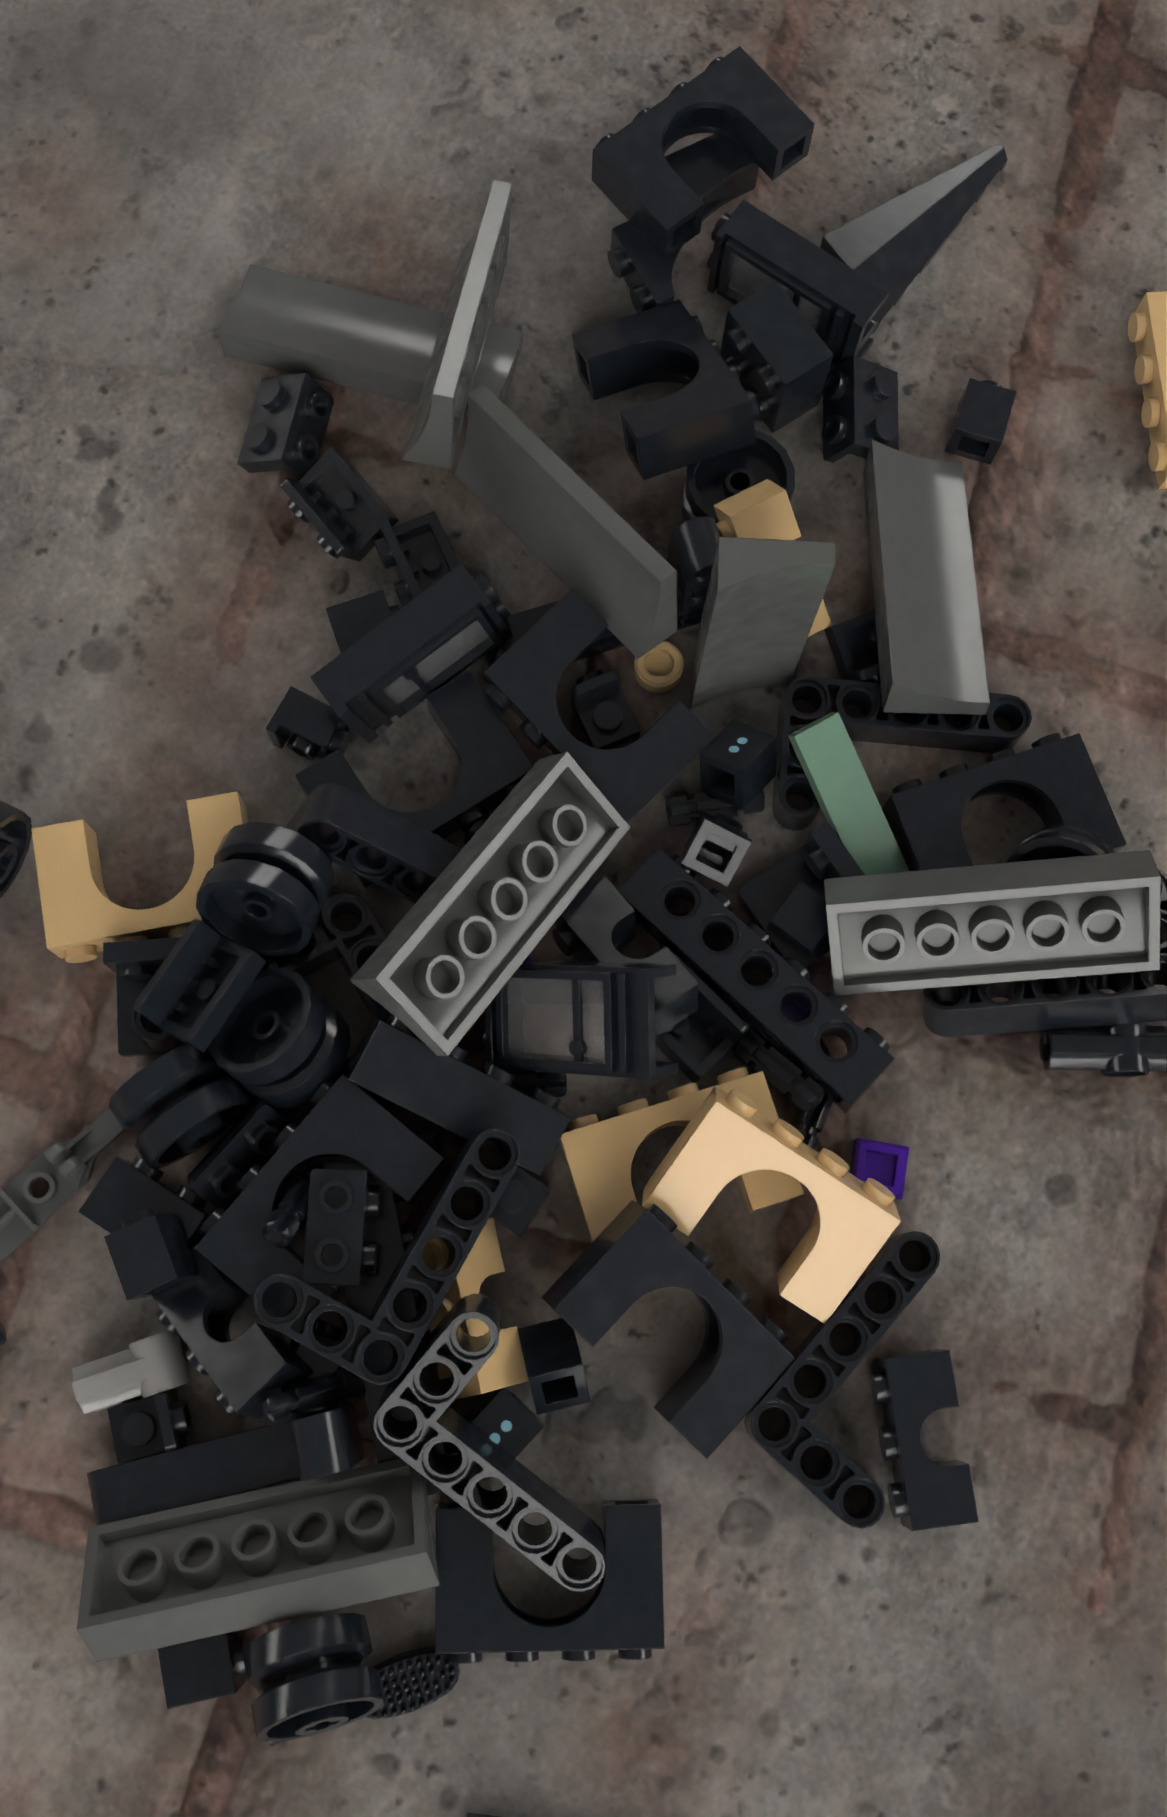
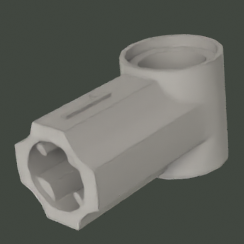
M170 1331L138 1340L129 1344V1349L72 1368L74 1395L84 1414L94 1411L98 1412L141 1395L143 1399L191 1383L179 1337Z

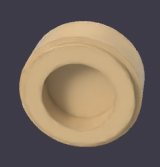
M663 641L639 659L635 657L634 676L639 685L654 693H663L673 689L679 683L684 667L682 654L676 646Z

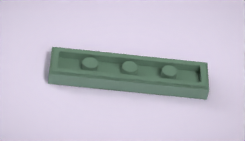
M830 712L789 734V740L826 821L865 875L909 871L839 712Z

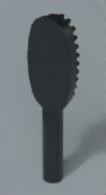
M426 1647L395 1655L376 1664L373 1668H376L384 1704L377 1711L366 1717L373 1720L396 1717L416 1711L437 1701L450 1692L458 1682L460 1674L459 1663L449 1662L448 1654H435V1647ZM285 1741L269 1742V1744L274 1746Z

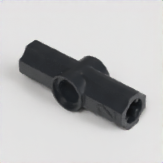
M1143 1022L1042 1030L1039 1047L1040 1059L1043 1062L1044 1070L1100 1071V1075L1107 1077H1137L1148 1075L1149 1072L1167 1073V1026H1151Z

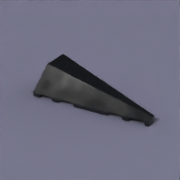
M1001 143L823 235L820 245L821 249L889 291L888 298L873 316V318L878 320L873 333L877 330L881 320L892 306L899 302L905 290L918 273L925 269L955 231L973 203H977L984 194L986 187L999 170L1002 171L1006 166L1008 159L1005 148Z

